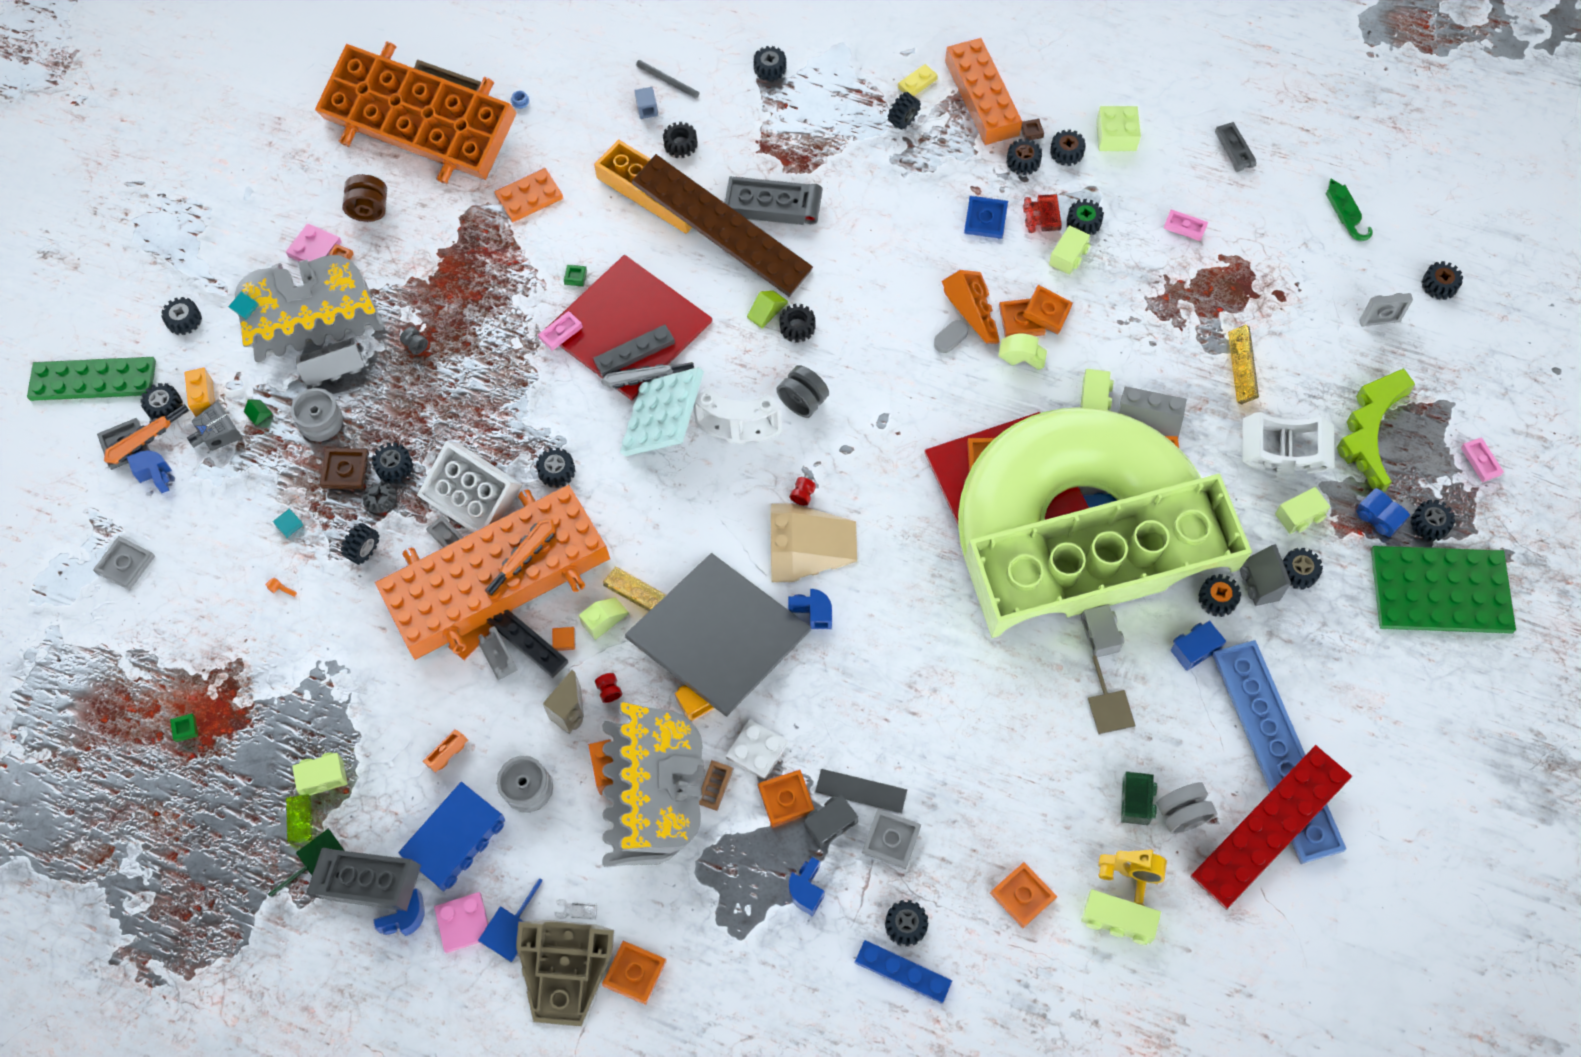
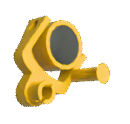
M1153 849L1117 851L1116 855L1101 854L1098 863L1100 867L1098 877L1111 881L1114 879V871H1119L1123 876L1136 879L1133 903L1145 906L1143 902L1146 883L1158 885V883H1162L1165 880L1167 860L1160 855L1154 854Z

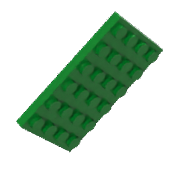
M1373 546L1371 548L1380 629L1513 634L1516 631L1504 550Z

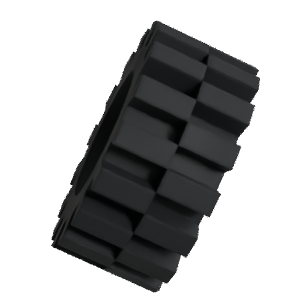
M680 121L679 125H676V122L673 123V126L668 125L663 134L666 152H669L670 156L675 154V158H678L679 155L685 158V154L688 157L691 156V152L694 153L695 148L697 149L698 147L696 129L692 125L689 126L687 122L684 125ZM679 137H684L687 139L686 141L681 143L673 141L674 139Z
M793 304V308L789 305L787 306V311L785 309L782 310L779 323L780 332L783 334V337L785 339L788 337V341L791 342L795 339V343H799V339L804 342L805 337L809 340L811 334L815 333L816 318L813 310L809 311L808 306L803 308V304H800L799 307ZM794 319H801L805 321V325L793 327L790 325V322Z

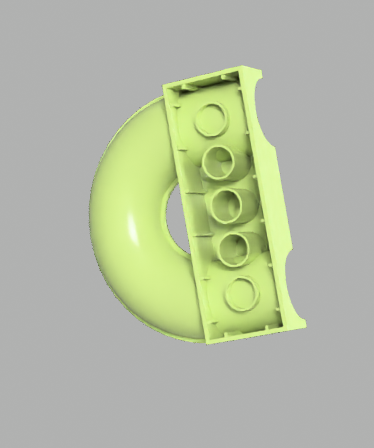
M1080 407L1062 408L1030 416L1014 424L997 436L979 455L968 474L960 498L958 511L960 544L991 638L1000 636L1006 629L1019 622L1039 615L1060 612L1065 613L1066 617L1082 614L1087 609L1108 604L1111 606L1165 591L1177 581L1204 570L1228 567L1230 573L1239 571L1252 553L1220 473L1201 478L1186 455L1160 432L1134 418L1108 410ZM1073 487H1095L1106 491L1118 500L1045 520L1046 510L1051 501L1061 492Z

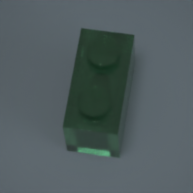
M1125 772L1122 778L1121 823L1149 825L1152 819L1156 818L1157 806L1153 804V796L1157 794V782H1154V774Z

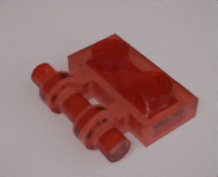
M1057 194L1038 195L1037 202H1032L1031 197L1024 198L1023 212L1026 213L1025 226L1028 228L1029 233L1036 232V225H1041V231L1061 230L1062 223ZM1039 211V216H1034L1033 212Z

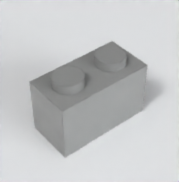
M1109 604L1084 610L1081 621L1093 655L1102 657L1120 652L1124 644V636L1122 631H1118L1116 625L1117 617L1115 612L1111 611Z

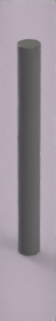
M641 60L637 61L636 66L688 95L698 98L699 91Z

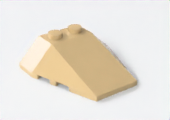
M793 503L771 504L772 582H795L811 574L814 576L830 568L832 570L857 562L856 521Z

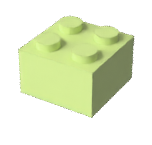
M1100 106L1096 121L1099 151H1137L1141 138L1138 106Z

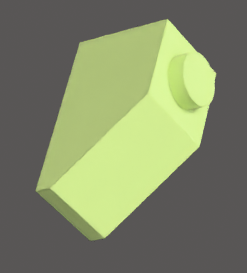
M614 597L593 603L579 614L582 626L596 640L625 618L629 612Z

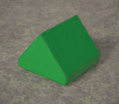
M248 399L243 411L255 426L272 415V412L260 399Z

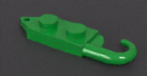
M1330 178L1326 196L1341 223L1345 225L1353 239L1358 241L1370 239L1373 234L1371 227H1368L1366 235L1359 234L1355 228L1362 219V213L1347 186L1341 185Z

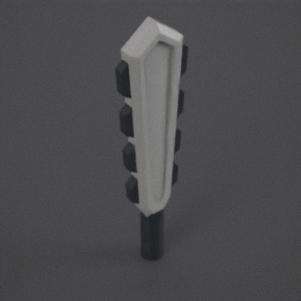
M693 362L673 366L660 364L655 367L646 366L641 369L632 368L626 371H612L605 375L601 383L610 389L622 388L625 385L631 386L639 382H650L653 379L693 369L694 364Z

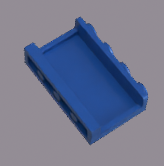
M461 781L402 847L398 854L402 858L412 859L421 865L419 872L444 892L446 889L454 886L458 879L457 876L463 870L465 871L471 866L476 854L486 849L489 839L503 829L505 818L502 813Z

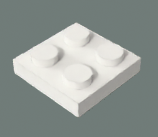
M749 719L727 753L726 759L765 781L786 748L788 740Z

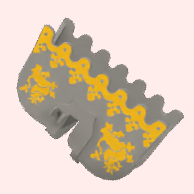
M340 255L324 256L312 261H299L303 286H294L290 272L283 269L282 264L278 263L271 268L250 272L243 277L235 290V298L242 291L259 304L247 320L238 315L243 347L248 348L253 345L255 362L265 360L268 350H272L276 356H283L286 353L287 345H292L296 351H302L306 347L307 340H312L316 346H322L327 335H332L336 341H342L345 338L346 330H352L354 335L361 336L364 334L365 326L368 324L375 331L385 329L368 285L364 281L360 270L351 260Z
M621 702L619 704V712L628 717L630 722L618 724L604 721L602 724L604 733L613 737V741L605 743L602 748L603 753L613 759V763L606 764L602 770L605 777L613 780V785L606 786L602 791L605 799L613 802V807L606 808L602 814L605 821L613 824V829L607 830L602 836L603 841L613 847V852L606 853L603 856L602 865L604 867L658 865L670 860L698 833L701 821L699 801L702 798V789L699 786H689L688 783L706 776L704 762L701 759L702 738L695 725L682 714Z

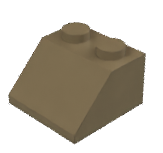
M573 670L567 674L543 702L548 718L569 734L573 729L576 730L580 727L584 717L581 686Z

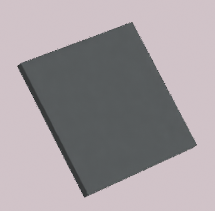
M711 553L625 634V638L727 717L811 631V626Z

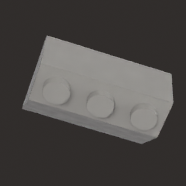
M353 337L297 356L296 366L305 387L310 385L312 388L321 385L322 381L330 379V381L337 380L342 377L341 374L360 372L361 368L364 367V362L357 341Z
M1125 386L1118 413L1141 421L1164 436H1178L1179 438L1187 399Z

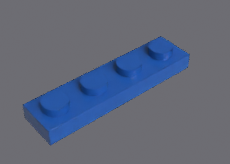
M864 940L855 960V964L940 1004H943L953 981Z

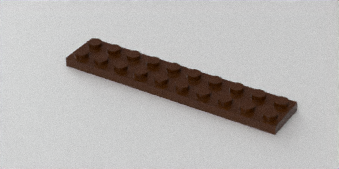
M657 154L650 159L632 180V184L788 297L794 293L813 269L811 264Z

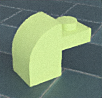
M1013 334L1001 339L998 356L1011 365L1025 361L1040 370L1045 366L1047 350L1038 345L1039 338L1035 336Z

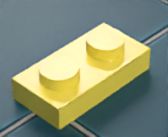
M924 64L900 81L898 89L903 93L909 92L915 96L938 79V74Z

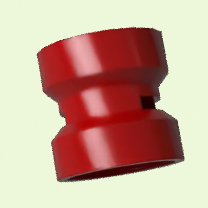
M798 477L795 482V489L791 491L789 498L798 505H809L810 495L814 493L816 484L808 478Z
M606 673L595 679L594 682L597 689L601 692L600 698L603 703H610L622 697L621 688L616 684L617 678L615 673Z

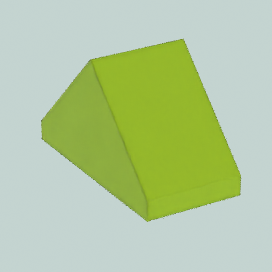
M774 290L761 291L757 295L747 318L760 328H763L788 304V300Z

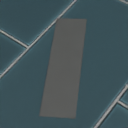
M821 769L815 792L837 798L843 795L846 800L902 813L907 789Z

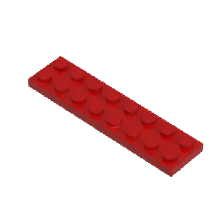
M1315 745L1190 877L1227 910L1353 776Z

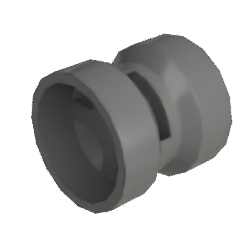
M415 327L405 329L400 336V341L405 346H408V349L414 355L422 353L428 346V340L420 335Z

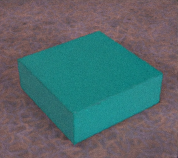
M241 291L228 307L247 320L259 304Z
M290 508L272 521L286 538L304 526Z

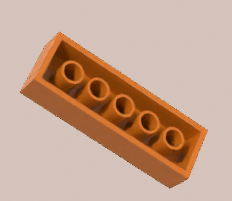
M982 38L947 46L945 63L984 145L1020 136L1022 119Z

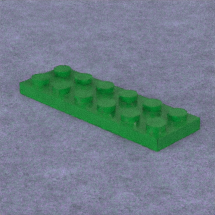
M154 357L33 362L27 398L30 401L142 396L143 393L147 394L145 391L147 388L152 389L151 385H153L156 360Z

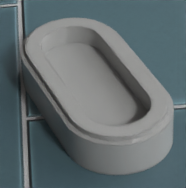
M960 320L951 322L935 336V349L940 353H948L967 337V324Z

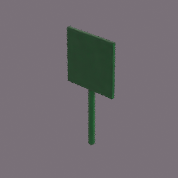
M329 828L296 852L305 866L270 891L268 896H273L306 870L313 875L322 848L345 851Z

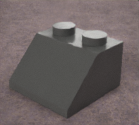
M1276 544L1248 557L1240 568L1241 577L1243 580H1246L1248 585V596L1250 599H1253L1255 606L1280 601L1291 584Z

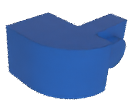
M147 450L127 457L132 474L139 483L153 479L155 486L161 493L170 491L167 482H170L167 472L172 471V469L159 453Z
M810 589V597L802 594L788 596L789 611L792 613H810L811 629H832V604L825 593L817 589Z
M814 857L810 859L809 863L807 861L803 863L799 870L801 876L792 872L789 878L791 900L799 909L812 917L825 897V891L811 883L820 869V861Z
M417 888L413 890L407 911L396 910L397 913L373 919L375 929L380 934L383 933V935L394 934L399 928L400 932L405 936L415 932L422 924L425 915L422 893Z

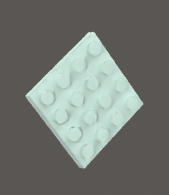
M697 367L642 383L633 406L625 437L622 440L620 453L624 456H630L683 443L704 371Z

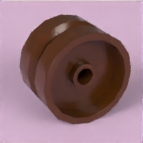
M366 174L349 177L344 184L342 205L344 213L350 218L362 222H373L382 219L386 212L388 188L385 182L375 176Z

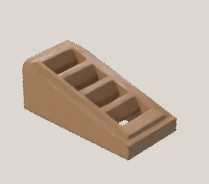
M711 760L701 787L702 798L699 801V805L718 811L732 776L733 767ZM717 769L725 772V777L715 774L714 770ZM711 778L723 781L722 785L710 782ZM708 786L720 790L719 793L716 794L708 791ZM704 795L716 798V802L703 799Z

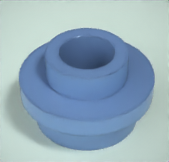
M519 90L512 94L511 104L513 107L521 109L529 104V96L524 91Z

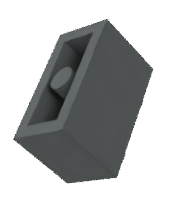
M840 795L838 798L835 796L825 802V807L819 811L815 809L806 816L804 826L820 849L858 823V815L843 795Z

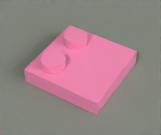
M307 223L287 249L286 254L297 261H312L320 257L329 256L334 245H340L342 241L340 237Z
M480 892L434 906L445 953L480 943L478 939L489 924Z

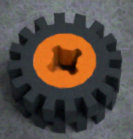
M1219 574L1217 578L1216 575H1212L1211 578L1208 577L1203 583L1198 594L1200 596L1198 600L1199 603L1202 602V609L1207 608L1206 613L1209 614L1212 611L1214 612L1213 616L1217 617L1218 613H1220V617H1224L1226 613L1229 615L1236 609L1241 599V592H1238L1240 586H1235L1236 581L1234 579L1230 582V576H1226L1224 579L1223 574Z

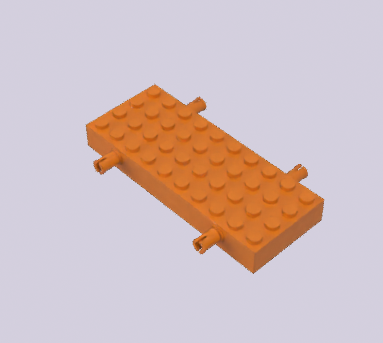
M385 42L380 55L346 43L315 108V111L323 119L345 127L338 141L339 143L350 147L355 134L359 132L443 164L436 179L442 183L444 182V184H448L453 170L456 169L484 180L487 179L517 114L510 103L489 96L490 90L494 85L493 80L483 77L478 91L391 60L397 48L391 42Z
M570 485L535 501L530 490H524L527 495L526 497L521 491L518 498L521 500L523 508L422 559L417 555L415 548H408L411 556H409L407 550H404L402 553L408 566L374 582L414 660L447 643L450 644L453 653H460L457 645L460 646L463 652L466 649V644L461 636L488 623L486 619L490 617L494 619L493 616L499 613L504 614V611L507 609L511 611L567 581L572 591L578 592L577 584L581 590L585 587V583L579 575L610 560L604 541ZM553 519L556 531L554 537L548 543L542 545L543 549L538 554H534L532 560L528 564H524L521 567L522 570L517 575L506 579L492 596L487 594L485 589L500 574L502 563L505 559L511 557V552L515 547L520 546V541L530 533L531 527L540 520Z

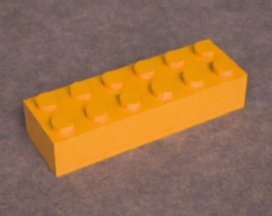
M618 139L594 163L597 179L687 234L692 228L690 225L632 184L633 178L650 161V158Z

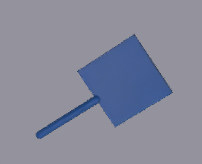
M538 879L516 915L500 906L478 939V942L512 963L518 953L516 947L518 922L523 921L519 917L543 880Z

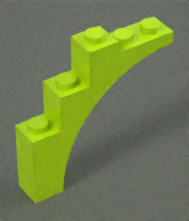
M1404 368L1360 388L1356 398L1362 408L1353 411L1346 421L1349 430L1353 433L1343 437L1337 446L1340 457L1347 464L1355 461L1359 471L1363 472L1368 479L1370 487L1372 489L1377 488L1382 492H1386L1392 481L1387 475L1379 455V425L1383 414L1398 400L1409 395L1415 386L1414 381Z

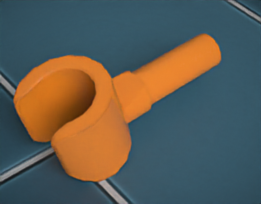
M271 578L265 584L267 589L273 594L280 589L294 597L297 595L296 591L285 587L276 578Z

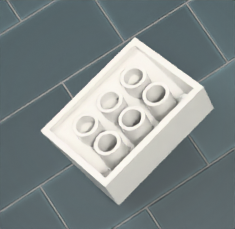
M446 441L417 496L471 532H475L499 520L513 503L523 484L461 444Z

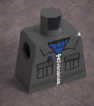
M216 401L192 420L197 432L186 437L193 448L205 442L210 451L242 439L239 431L219 401Z

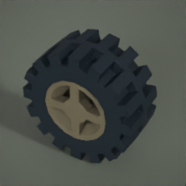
M1295 548L1293 551H1289L1283 559L1285 569L1291 584L1294 585V589L1300 587L1303 590L1306 587H1312L1322 574V561L1317 559L1318 555L1316 553L1313 555L1310 549L1306 551V548H1301L1300 550Z

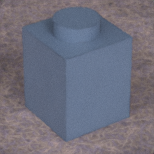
M653 86L634 90L640 119L658 116Z

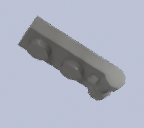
M1231 122L1216 127L1215 133L1232 160L1235 171L1239 172L1246 167H1255L1256 159L1235 123Z

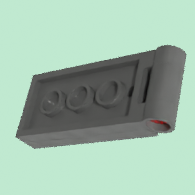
M729 176L724 203L746 219L799 225L807 223L812 225L818 222L823 188L819 184H802Z
M322 848L306 894L330 901L407 911L421 865L412 859Z

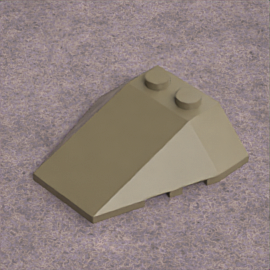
M553 920L518 922L516 947L520 955L521 970L527 986V996L533 1022L582 1026L612 956L614 929L596 924Z

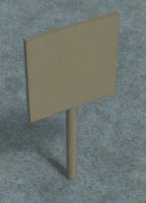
M1093 655L1092 658L1103 695L1089 697L1088 701L1098 734L1135 727L1125 690L1113 693L1107 692L1097 656Z

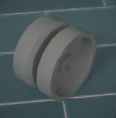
M796 365L788 374V378H785L776 388V392L784 405L804 418H810L818 409V405H821L829 396V389L822 378L811 369L802 365Z

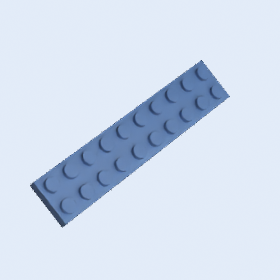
M1256 640L1214 651L1212 655L1271 792L1306 754ZM1328 805L1292 841L1300 864L1347 850Z

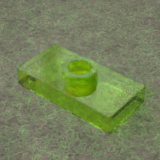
M305 794L286 797L287 842L292 844L313 840L311 796Z

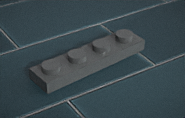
M663 325L594 357L593 361L601 376L605 377L607 373L618 371L675 344V341L666 325Z

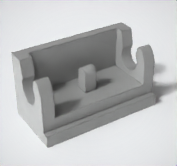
M493 626L489 629L490 634L483 637L480 634L478 639L480 641L479 646L497 680H500L517 671V667L496 627Z

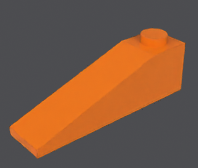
M958 270L942 280L945 295L986 344H998L1000 340L996 322L990 316V312L993 309L992 305L987 302L986 297L989 296V291L982 273Z

